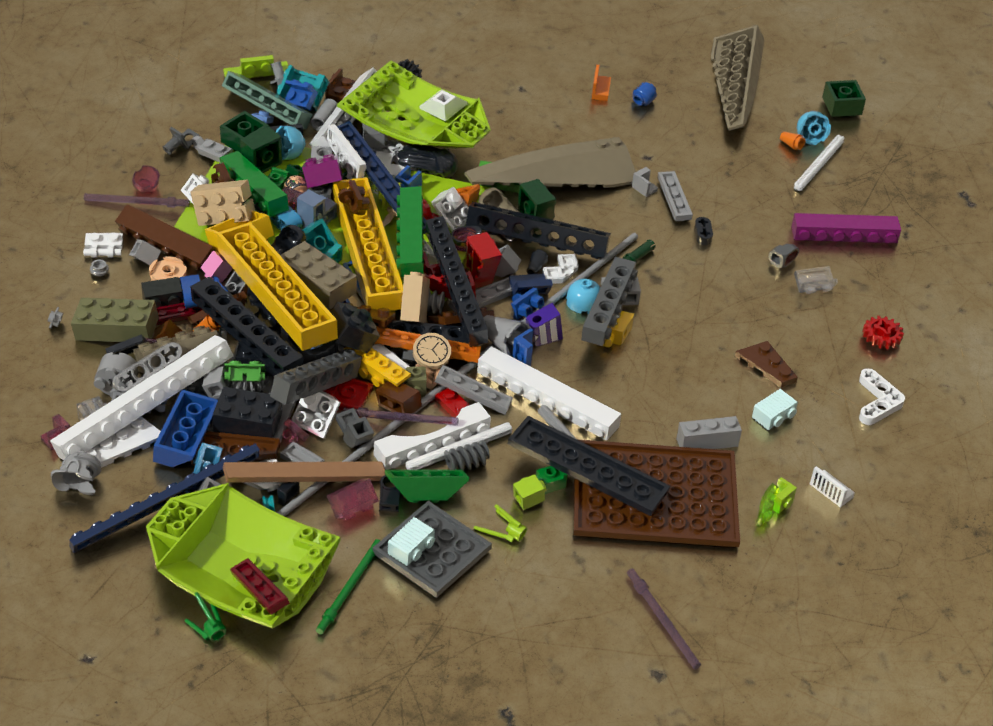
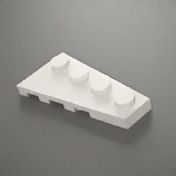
M335 124L329 125L327 141L335 156H339L342 169L346 168L348 172L347 179L364 178L366 171L365 161L362 160L358 152L351 146L342 131Z

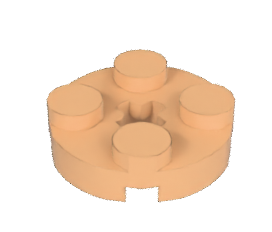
M163 257V260L158 262L157 259L151 263L149 275L151 281L179 277L180 281V277L187 276V268L179 258Z

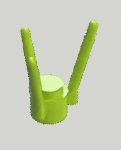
M497 504L494 506L496 512L509 522L506 528L508 535L474 526V530L504 538L511 543L514 539L520 542L528 530L526 526L515 520Z

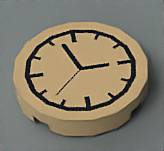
M437 333L423 334L416 339L413 345V357L421 367L436 370L441 368L442 365H446L450 359L451 346L446 338Z

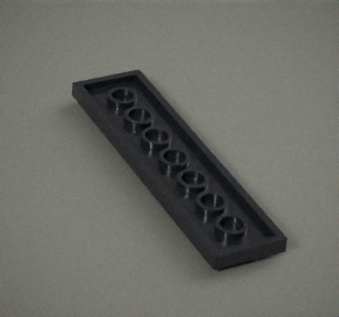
M530 416L526 417L508 439V445L649 516L654 513L670 489L669 485Z

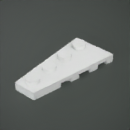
M139 417L88 450L87 453L97 457L102 468L113 463L114 459L118 457L125 458L132 455V451L139 448L144 450L150 447L151 443L156 442L161 431L143 417Z

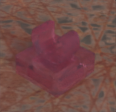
M290 418L283 423L289 429H286L282 436L287 439L292 435L289 439L290 443L293 441L297 443L298 437L305 442L310 436Z

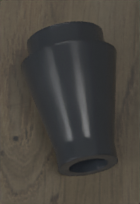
M543 250L532 252L526 272L528 274H537L548 262L547 253Z

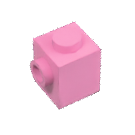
M214 250L201 266V269L206 273V278L211 277L213 279L216 276L219 278L220 283L225 280L233 269L225 258Z

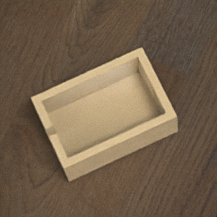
M248 180L202 184L190 191L198 226L219 224L234 218L235 222L249 221L253 217L252 211H255L253 199H248L252 195Z

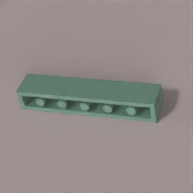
M231 71L227 72L222 84L224 88L290 125L302 123L303 129H307L313 114L241 74Z

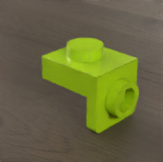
M782 477L778 479L775 490L777 495L775 496L773 510L777 513H780L785 508L788 509L792 505L797 487Z

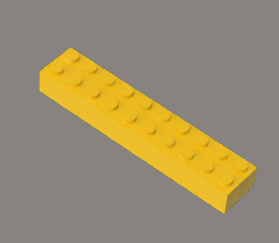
M368 178L332 182V198L337 203L338 218L365 305L377 310L379 308H387L389 311L400 310L403 284ZM349 180H355L357 186L364 187V197L370 200L368 209H359L358 214H352L349 205L341 203L338 198V194L342 189L349 188Z
M251 222L217 233L218 251L302 351L338 339L337 319Z

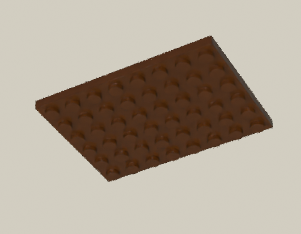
M579 440L669 485L670 489L654 513L649 516L574 478V536L739 547L740 530L735 451Z

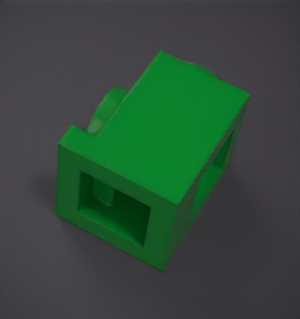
M272 167V171L267 177L282 191H285L284 183L289 178V171Z
M552 466L536 470V477L539 481L542 480L546 486L545 494L566 488L568 474Z

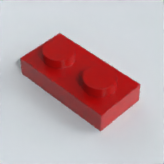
M449 388L435 394V401L454 419L462 408L469 406L457 392Z

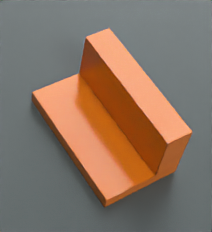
M596 64L592 99L608 101L611 77L599 76V65Z

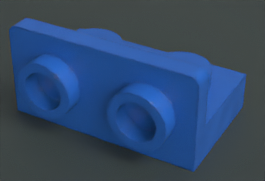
M295 79L293 81L286 80L285 84L290 89L285 99L300 108L310 110L318 94L313 89V85L307 82L303 84Z

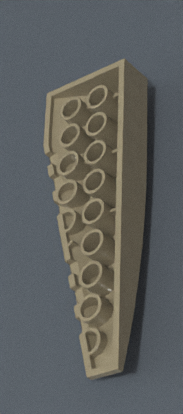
M758 25L715 37L713 41L711 60L714 61L713 68L717 78L716 81L728 130L744 127L752 108L759 80L764 37Z
M619 137L549 147L515 155L465 171V176L472 185H494L495 182L503 185H510V183H519L520 185L539 179L545 186L563 187V184H567L572 187H578L579 184H587L588 187L602 185L603 188L632 184L633 174L636 171L626 145Z

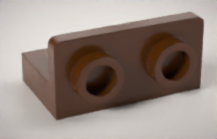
M338 69L329 80L325 91V99H332L339 103L356 81L343 77V69Z

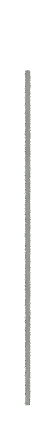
M632 233L609 251L605 258L599 259L544 302V307L550 303L554 305L567 294L569 286L574 281L587 279L634 242L638 235ZM492 343L490 346H488L486 349H484V350L480 353V357H481L491 346L494 347V348H496V349H498V348ZM468 362L457 372L465 375L478 363ZM441 384L421 399L422 407L406 419L401 416L396 418L377 433L371 441L363 444L342 462H355L374 447V441L388 436L435 399V394L447 389V387ZM315 482L277 513L282 516L288 515L328 482Z

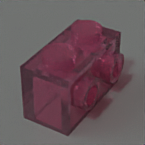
M370 478L360 479L327 495L335 517L344 518V520L355 517V513L360 510L365 512L372 509L373 504L379 501Z

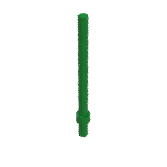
M376 539L331 607L325 610L322 620L316 628L318 634H323L329 624L335 621L338 616V610L374 558L373 547L381 540Z

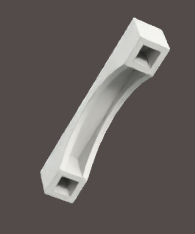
M477 402L462 408L458 416L451 423L438 431L419 436L390 435L374 441V456L378 461H382L385 470L396 468L405 464L408 460L490 429L491 417L483 406Z

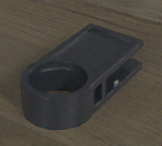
M384 475L380 480L379 511L399 512L400 491L396 487H386L384 484L391 481Z

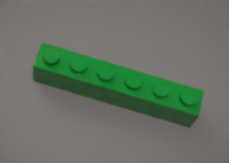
M239 151L219 157L220 163H224L230 178L234 181H249L252 194L249 198L253 199V203L259 206L262 212L272 217L289 210L287 194Z
M422 186L400 187V195H397V206H400L397 207V218H400V220H397V231H400L397 232V244L400 243V245L396 246L397 256H400V258H396L397 270L401 269V277L410 275V272L424 274Z

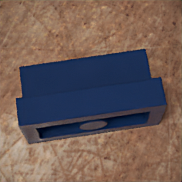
M544 274L509 276L513 296L517 293L523 295L533 287L538 289V295H545L549 293L553 286L552 279H545Z

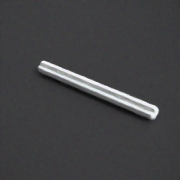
M837 135L795 182V190L802 191L844 143V136Z
M509 422L408 460L406 461V469L419 470L445 459V450L449 452L451 448L456 449L459 446L464 448L466 444L479 443L481 440L487 443L512 433V426Z

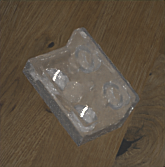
M830 266L802 269L794 272L799 293L806 292V294H811L817 290L827 292L832 290L838 283L837 278L833 279Z

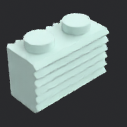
M779 389L763 399V401L761 400L755 404L752 418L767 430L774 426L779 427L785 419H791L795 416L798 402L782 389Z
M413 517L394 537L389 539L388 554L408 566L412 561H417L426 548L429 549L433 546L435 542V529Z

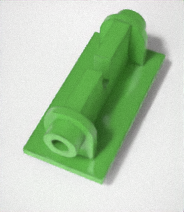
M240 361L224 363L225 369L229 370L225 372L224 378L229 382H243V374L247 375V382H261V380H265V372H261L266 371L265 364H261L259 361H251L249 364H241Z

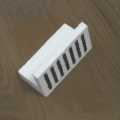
M817 466L814 468L810 485L836 505L842 507L854 497V491L827 471H822Z

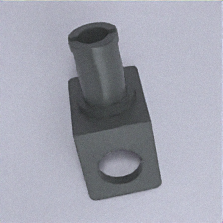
M171 127L172 139L162 148L169 155L179 145L188 150L193 145V141H186L185 137L193 135L194 138L200 135L189 128L182 134Z

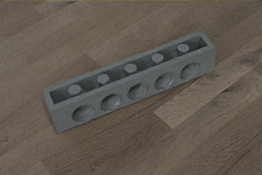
M619 257L614 258L583 325L582 341L603 346L606 339H610L611 327H615L617 322L616 316H620L622 303H626L627 292H630L632 289V280L635 281L637 278L636 262Z
M345 349L276 374L270 397L287 405L357 378L362 357L356 354L354 350Z

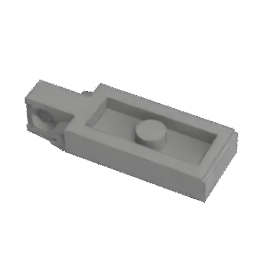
M195 136L191 139L194 148L199 154L217 162H220L219 157L233 153L232 148L210 139L204 140L200 136Z

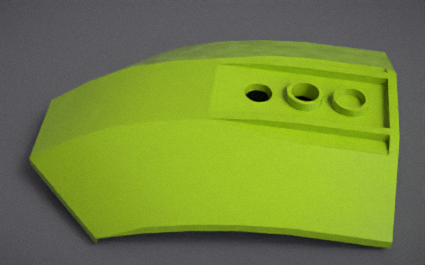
M392 60L337 104V107L365 125L409 144L453 149L473 148L491 130L479 97L474 99L446 91L467 101V105L447 121L421 110L420 105L442 88L415 76L412 72L404 69ZM398 117H403L406 120L401 121Z
M229 483L170 498L146 525L157 571L195 596V593L198 592L204 601L236 616L272 629L298 614L322 583L341 540L340 536L301 524L264 507L229 486ZM249 558L271 581H277L273 583L288 598L290 604L270 615L232 575L230 569Z

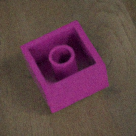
M333 153L324 155L323 159L317 160L315 157L307 159L303 163L302 169L307 188L340 181L343 178L338 155L334 156Z

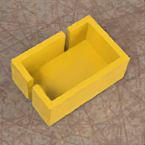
M253 210V217L249 221L235 222L234 218L209 227L205 229L208 243L213 246L216 252L220 253L218 251L217 233L249 222L268 241V238L274 236L269 215Z

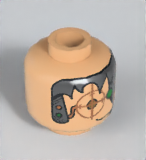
M291 176L284 183V190L291 201H297V197L309 189L307 188L306 181L301 176Z

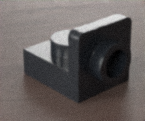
M284 482L278 487V504L286 506L300 492L299 482Z

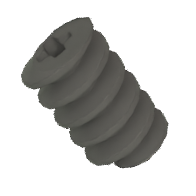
M481 440L479 443L466 444L464 448L459 446L456 449L451 448L449 452L445 450L444 456L450 470H456L458 467L459 470L464 471V465L468 470H471V463H473L475 468H478L479 461L483 466H486V459L490 458V453L486 442Z

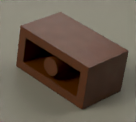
M387 381L375 390L378 406L405 419L422 407L420 391L404 383L397 387Z

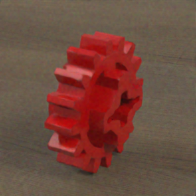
M877 316V319L871 317L870 320H866L862 331L864 332L863 337L867 338L866 342H872V346L879 345V349L882 347L889 349V346L896 348V344L900 345L904 333L903 328L899 327L900 323H894V319L888 320L887 316L884 318Z

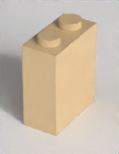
M410 272V275H404L401 321L426 323L430 279L426 278L425 274Z

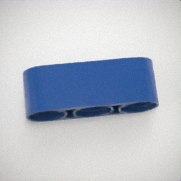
M199 274L180 277L186 309L199 307L192 301L190 288L191 285L200 281Z

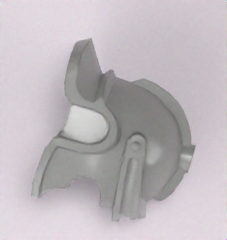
M85 451L70 454L62 462L60 470H53L51 472V480L54 487L59 491H68L72 488L79 490L82 494L94 495L95 490L90 481H93V478L101 472L100 460Z

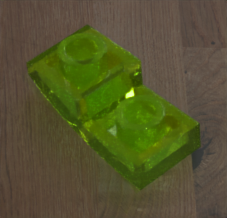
M773 483L762 496L756 519L758 527L765 521L769 522L774 514L772 510L779 487Z

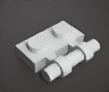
M86 233L84 256H91V258H97V256H108V258L121 256L123 233Z

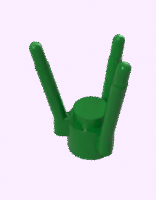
M196 592L195 597L208 618L204 623V631L189 619H185V622L197 631L205 641L208 639L212 642L218 641L226 633V628L221 621L216 606L210 604L215 616L213 618L203 599Z

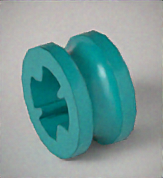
M270 495L269 498L262 496L263 506L275 512L273 495Z

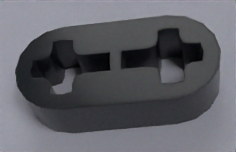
M699 217L696 219L694 227L696 240L701 245H709L713 238L711 221L706 217Z

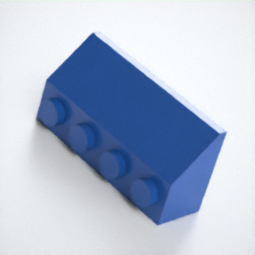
M182 389L154 444L153 462L174 467L193 460L211 423L218 400Z

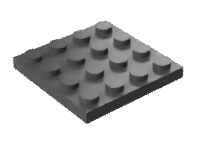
M427 501L373 547V551L377 557L437 598L492 549V543L430 501ZM413 517H416L435 529V542L431 548H426L417 561H412L406 566L388 554V541L405 524L410 522Z

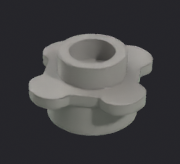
M59 307L56 308L55 312L51 311L47 321L51 322L50 329L52 325L58 327L61 322L63 313L58 311Z

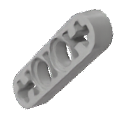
M170 342L158 348L117 374L112 380L113 387L117 391H127L177 360L182 354L181 346L178 343ZM169 347L176 348V351H174L175 356L168 355L164 357L162 355L170 351ZM153 356L160 358V365L158 367L151 365V358ZM138 366L144 370V374L140 378L134 374V370ZM130 375L134 382L132 380L126 381L124 383L125 387L118 385L120 383L119 378L126 379Z

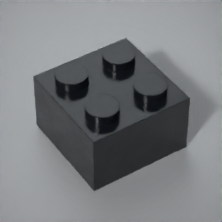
M337 302L330 311L337 319L338 339H335V342L368 353L380 337L371 314L366 309H359L351 304Z

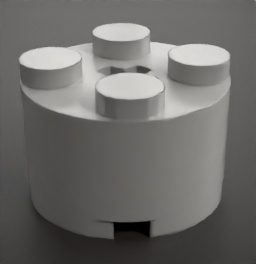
M113 352L105 354L95 374L94 386L105 394L110 395L111 398L113 392H127L117 391L112 385V380L117 374L136 363L131 356L125 353H119V355H112ZM137 367L134 370V374L136 377H138L139 370ZM130 375L126 379L119 378L120 383L118 385L125 387L124 383L126 381L132 380L134 382Z

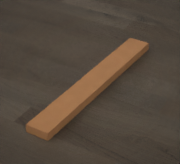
M382 461L224 462L223 465L227 483L380 481L385 475Z

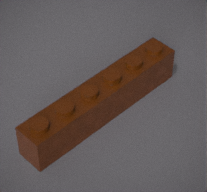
M128 204L115 220L119 226V231L123 234H131L134 239L143 240L155 248L161 249V252L165 255H173L181 259L183 263H189L197 271L201 269V266L212 251H215L213 246Z

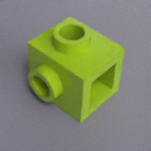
M535 474L524 477L513 484L514 497L523 511L545 501L546 486L542 480H538Z

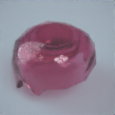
M144 165L139 171L134 172L132 184L135 189L142 193L153 192L158 187L160 174L153 166Z

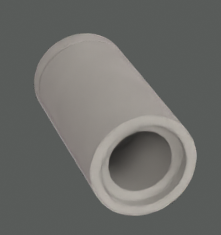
M332 99L324 100L311 119L310 123L313 129L316 131L321 129L336 109V101Z

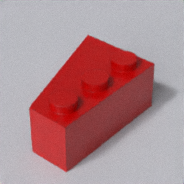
M488 232L468 236L466 241L465 272L471 271L476 289L492 284L502 257L495 240L491 239Z

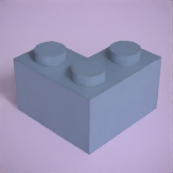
M309 189L297 197V214L302 220L301 228L304 229L309 224L323 219L326 225L337 217V203Z

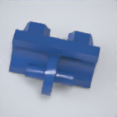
M533 287L523 295L517 293L512 297L513 318L519 320L521 317H527L532 314L534 308L541 309L544 307V298L538 295L537 288Z

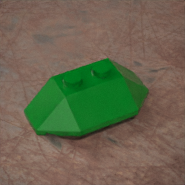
M385 470V475L409 502L413 503L420 501L437 503L439 500H448L469 481V476L463 470Z

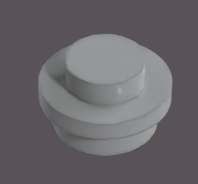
M101 259L93 261L90 266V272L95 276H103L109 271L108 264Z

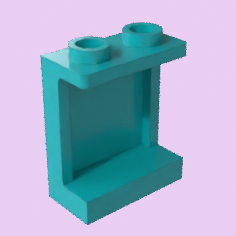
M289 65L288 69L284 71L282 83L277 88V95L284 99L286 98L290 89L285 84L286 80L293 81L295 79L303 84L304 82L313 85V89L318 92L311 107V110L317 111L329 80L325 75L319 74L316 76L297 70L292 65Z

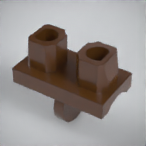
M349 180V188L342 189L338 194L339 201L347 203L352 214H358L359 209L367 210L370 204L369 198L364 197V187L357 186L355 180Z

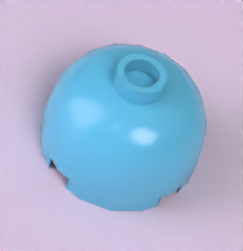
M809 111L800 117L796 128L797 133L805 138V143L817 145V143L827 139L831 131V124H829V119L824 114L818 111Z
M292 126L278 127L276 133L281 136L282 160H294L300 156L305 147L303 135Z
M590 279L574 281L569 286L566 295L567 306L576 313L582 314V311H588L589 314L601 287L597 282Z

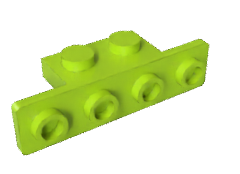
M273 55L240 59L239 67L223 68L224 77H226L228 71L241 74L248 79L274 75L271 66L272 63H275ZM281 62L283 71L288 69V62Z

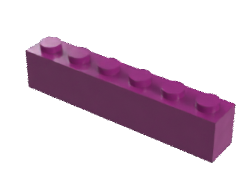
M794 213L791 226L794 240L898 243L901 233L898 216Z

